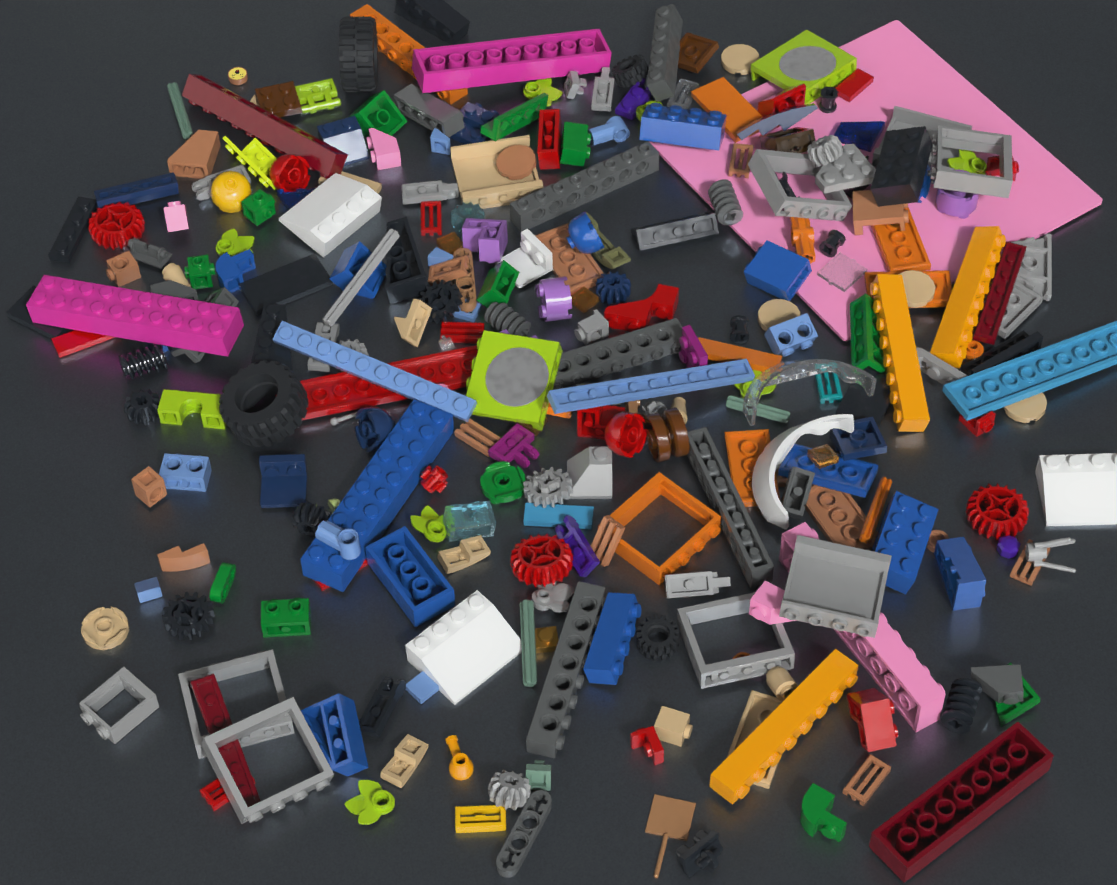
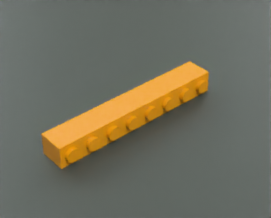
M999 226L975 227L930 350L931 354L954 368H960L963 359L966 358L968 344L972 341L974 327L978 324L980 310L983 309L985 296L989 292V284L991 279L994 278L995 267L1000 261V253L1006 243L1005 236L1002 235Z
M877 274L874 282L870 284V294L874 298L873 311L877 315L876 328L877 331H880V348L883 349L884 353L883 366L887 369L886 383L890 385V403L894 407L893 421L897 423V429L900 432H924L930 417L902 275Z
M834 649L711 773L709 787L732 805L739 798L743 799L748 794L750 786L754 782L759 783L765 776L766 770L770 766L774 767L780 761L786 749L790 751L795 746L797 738L801 734H807L813 722L817 718L821 719L826 714L828 706L832 702L834 704L837 703L842 697L843 691L847 687L851 688L858 679V664L837 649Z

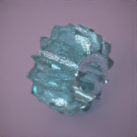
M472 201L469 204L462 202V205H455L450 214L452 228H455L457 233L462 232L466 218L485 219L483 209L480 208L479 204L473 205Z

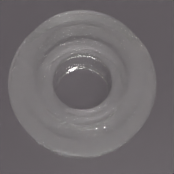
M442 335V338L437 340L443 352L456 348L450 337L446 338L445 335Z

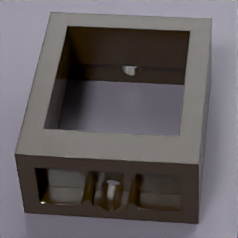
M801 127L759 136L762 150L793 153L807 152L808 146L813 141H816L813 129Z

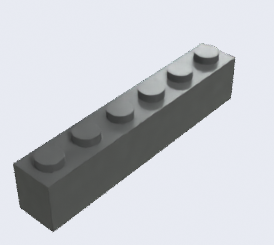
M674 4L656 9L647 87L656 102L675 96L683 19Z

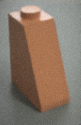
M198 130L168 158L169 172H174L175 176L199 179L211 175L221 146L218 131Z

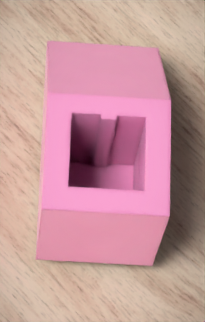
M369 128V137H366L368 149H372L370 151L372 163L376 162L377 169L382 170L401 166L400 150L396 138L374 128Z
M181 201L169 202L168 207H164L168 232L189 229L186 204L181 205Z

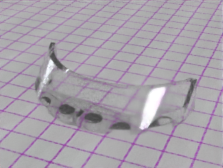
M795 359L774 365L756 377L745 394L742 411L749 425H755L757 405L760 401V394L765 387L816 374L833 372L846 383L860 384L869 397L874 395L877 380L866 371L844 362L827 359Z

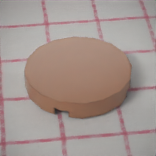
M512 145L499 153L496 164L501 176L509 177L510 180H519L532 173L534 167L536 168L537 159L533 150L528 146Z

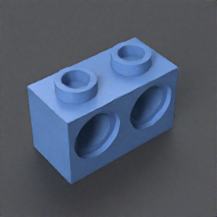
M808 313L769 327L764 336L773 354L786 357L793 354L795 349L801 348L804 350L814 345L813 342L818 337V334ZM797 330L804 332L805 337L800 336ZM778 338L785 339L786 344H782Z
M164 453L159 475L164 479L166 489L206 492L212 469L209 457Z

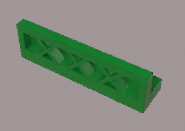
M542 93L494 118V120L482 125L480 133L497 141L539 119L540 110H546L549 95Z
M866 293L850 303L852 369L858 373L870 366L879 373H883L886 371V367L883 366L884 353L883 349L880 348V331H877V328L875 329L877 315L872 309L874 299Z

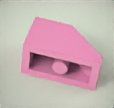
M764 581L750 600L749 615L769 625L797 621L779 617L785 590Z

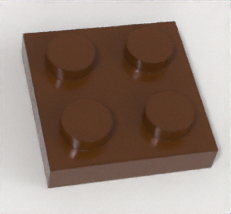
M687 32L680 40L678 68L698 74L718 50V42Z
M293 81L255 89L259 107L281 118L302 113Z

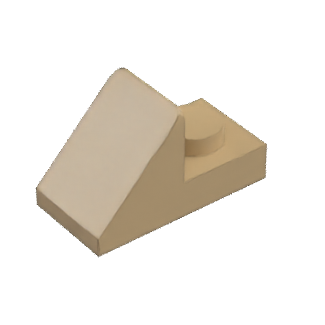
M413 299L406 318L394 317L401 338L414 347H418L432 311L430 306L419 299Z

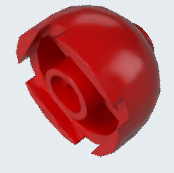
M284 154L276 158L272 163L269 173L270 180L275 189L284 194H299L307 187L310 180V175H308V168L310 169V166L306 159L299 155Z
M621 412L613 415L604 430L607 447L617 455L629 458L634 457L633 454L639 453L646 442L647 429H643L642 423H646L645 419L640 414Z

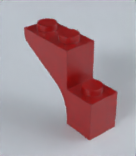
M658 284L656 291L644 300L606 307L604 318L609 322L610 328L629 332L648 327L652 316L671 320L674 317L679 302V288Z

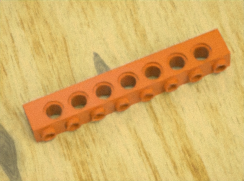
M368 4L351 13L350 17H372L375 19L378 51L385 54L391 61L398 64L402 70L407 71L417 80L412 70L413 49L425 47ZM468 88L437 91L434 93L441 100L451 105L466 96Z

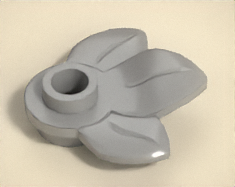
M557 581L554 586L552 584H547L546 587L538 585V590L533 592L531 600L534 602V607L540 611L551 609L558 613L567 612L570 607L567 600L574 595L575 588L566 583L557 584Z

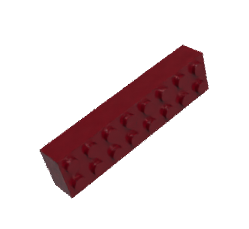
M1017 721L871 833L869 848L905 883L1048 772L1054 755Z

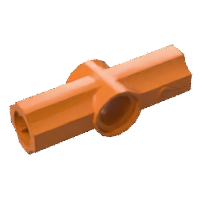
M790 217L792 247H795L796 254L809 259L811 264L815 262L816 255L814 250V229L810 227L809 218Z

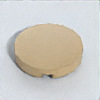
M734 44L723 50L721 65L731 74H735V72L740 73V75L750 74L751 64L760 59L759 53L749 45Z
M915 270L904 271L898 274L903 277L908 307H923L930 300L932 301L936 287L929 275Z
M773 299L761 305L758 311V323L764 331H767L769 327L800 316V311L790 301Z
M1040 393L1003 408L1009 418L1017 422L1030 423V420L1037 421L1045 414L1047 400L1045 395Z
M99 607L89 612L83 619L81 634L86 644L93 649H112L120 645L127 638L129 622L124 612L118 608L111 607V609H105V607Z

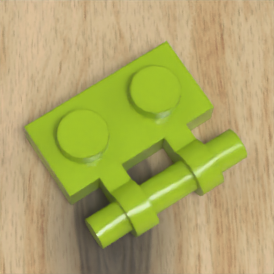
M333 78L295 86L300 104H308L301 106L302 114L309 112L314 114L318 110H332L334 107L341 106L339 98L332 99L338 97Z

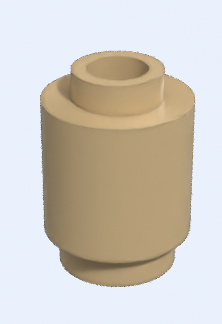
M776 666L771 668L766 674L767 685L780 701H784L798 687L785 668Z

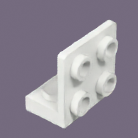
M528 229L521 232V247L503 256L501 261L505 260L520 272L515 282L518 288H522L553 270L552 252Z

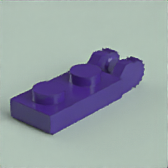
M646 78L632 86L615 108V114L634 120L636 108L640 105H645L652 94L648 87L646 89L642 88Z
M567 515L563 521L569 532L564 526L559 524L556 526L555 532L559 539H564L565 543L569 544L571 553H573V566L579 576L587 577L600 561L579 528V524L571 515Z

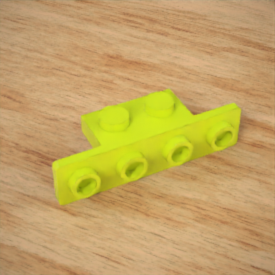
M224 136L222 139L227 143L225 145L227 150L232 155L237 153L236 158L244 166L248 164L249 167L247 169L255 177L259 175L260 178L258 180L266 188L271 186L276 190L272 181L268 178L270 167L276 157L256 138L240 151Z

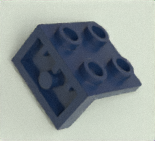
M305 454L260 456L259 465L262 475L261 508L297 507L300 503H306L308 470Z

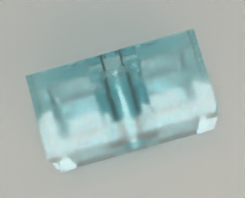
M490 501L445 506L443 522L449 542L460 541L479 535L482 538L494 536L496 520Z

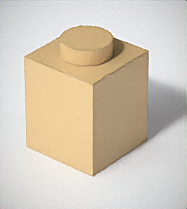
M662 706L654 728L659 740L682 747L684 739L690 738L693 725L689 724L690 714Z

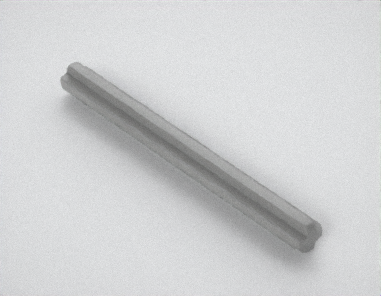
M389 229L324 315L322 321L325 325L329 327L334 325L397 241L399 234L396 230Z

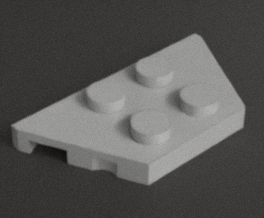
M1045 234L1044 238L1036 240L1034 237H1031L1024 241L1011 242L1027 246L1016 282L1042 296L1044 300L1050 301L1052 296V234Z

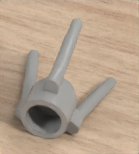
M1067 537L1046 542L1026 543L1027 562H1033L1034 567L1043 566L1075 573V568L1042 561L1047 558V548L1073 544L1075 539Z

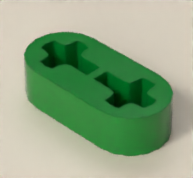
M221 563L210 589V601L225 602L235 578V564Z

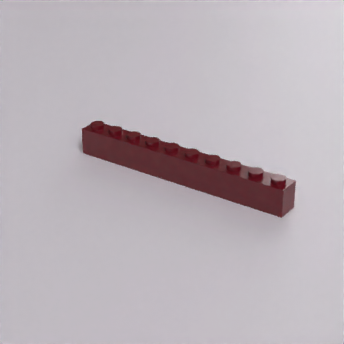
M188 75L182 96L189 99L188 102L190 104L203 107L202 110L207 113L216 114L217 119L230 122L231 126L236 129L245 130L246 135L261 139L260 142L265 145L274 146L275 151L279 153L295 154L303 157L308 162L310 170L319 171V175L322 177L330 178L335 173L341 175L348 154L203 75Z

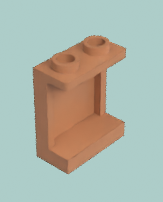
M871 190L853 191L855 235H863V226L899 223L901 231H905V223H909L908 210H904V208H908V203L878 207Z

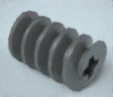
M722 179L713 183L708 190V195L719 223L727 226L737 224L743 218V211L731 181Z
M494 302L485 312L484 320L493 328H496L498 332L507 329L511 335L526 337L531 329V322L525 321L526 319L523 316H520L518 312H514L513 308L508 307L506 303L499 304Z

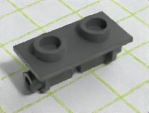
M137 238L128 241L130 253L135 260L160 269L166 265L173 255L163 247L147 245Z

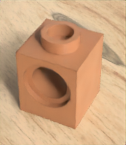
M130 251L106 260L108 267L106 274L109 280H114L118 287L141 278L138 263Z
M149 466L131 479L135 495L149 508L167 495L164 479Z

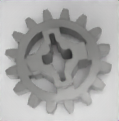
M553 467L549 470L541 468L539 473L533 471L534 476H527V481L523 482L524 496L527 498L528 503L534 502L535 507L542 504L543 508H546L550 504L553 508L557 502L562 505L563 499L569 500V494L573 493L572 479L569 477L568 472L562 474V469L554 471Z

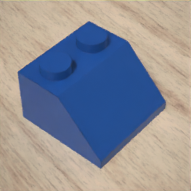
M360 241L346 248L329 279L343 291L372 252ZM381 261L356 295L371 299L375 298L386 276L387 265Z

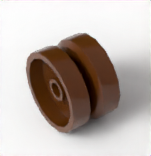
M676 407L664 410L662 416L657 412L644 416L646 422L644 423V429H647V444L653 459L657 463L669 460L671 454L676 458L689 454L690 447L686 425L680 411Z

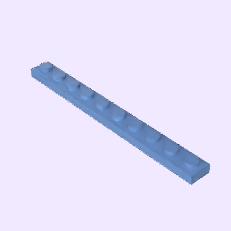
M281 321L272 339L274 343L412 400L415 399L451 413L453 417L465 422L469 421L477 405V401L284 321Z
M742 359L549 390L547 398L554 414L745 383L753 381L755 375L748 360Z

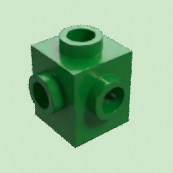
M261 189L241 201L244 216L256 226L276 214L274 198Z
M208 254L187 257L188 266H184L186 279L190 278L191 287L194 289L213 287L212 275H216L214 262L210 263Z

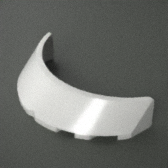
M852 414L831 415L799 424L779 434L764 448L754 466L752 490L756 504L767 522L786 530L789 527L788 512L778 498L774 475L798 438L809 433L823 435L833 428L852 433L854 431V417Z

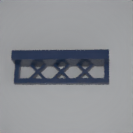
M172 172L96 190L94 194L98 208H103L104 205H111L112 203L122 202V204L129 202L130 205L179 194V187L175 174Z

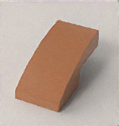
M204 543L184 552L181 551L179 546L157 554L160 568L166 572L190 570L210 563L208 550Z

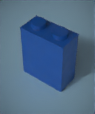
M766 240L763 246L758 248L755 257L751 262L747 263L744 269V275L748 284L787 301H791L812 272L809 259Z

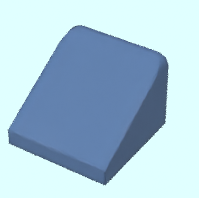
M434 128L430 136L431 152L451 155L450 138Z
M436 247L427 257L428 269L429 266L453 259V255Z
M157 577L134 583L140 603L163 597Z

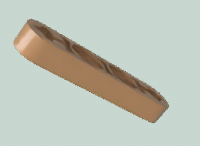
M459 248L454 252L453 257L458 258L466 255L469 258V263H467L469 266L467 271L469 273L467 276L456 279V285L463 295L460 298L463 304L458 306L463 312H472L477 306L472 252L467 248ZM464 285H470V286H471L469 289H462V288H461V287L464 286ZM465 297H469L468 303H465Z

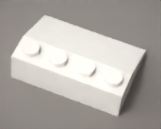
M335 173L283 214L279 221L324 258L380 212L382 197L368 185Z
M1117 453L1039 455L1035 474L1046 526L1117 524Z
M478 590L405 645L407 661L420 673L422 671L425 672L439 685V691L454 705L522 652L521 639L496 607Z

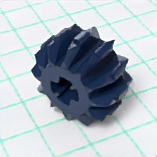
M609 271L607 275L601 274L600 279H597L596 295L600 298L601 303L607 302L608 305L611 303L617 305L619 302L625 303L627 298L630 297L631 282L630 279H627L626 274L620 275L618 271L616 273Z

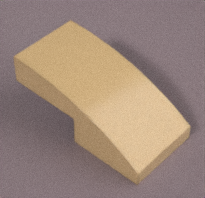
M479 535L460 540L458 547L439 551L437 559L446 574H450L481 561L489 556L491 551L482 536Z
M407 734L395 748L393 758L382 769L380 778L402 788L421 762L429 744Z

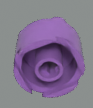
M954 170V171L968 172V171H965V170ZM938 188L936 196L937 210L950 216L965 219L976 209L979 194Z
M566 276L540 279L539 284L535 285L536 297H540L541 306H538L539 318H544L545 322L572 318V314L568 315V309H572V299L569 285L564 284V281L567 280Z

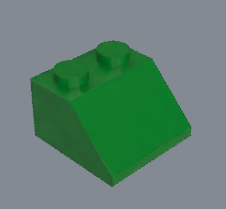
M385 90L372 95L349 116L356 117L365 137H369V128H374L392 136L408 122Z

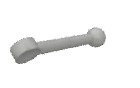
M357 412L339 418L332 417L330 424L336 426L338 422L356 417Z

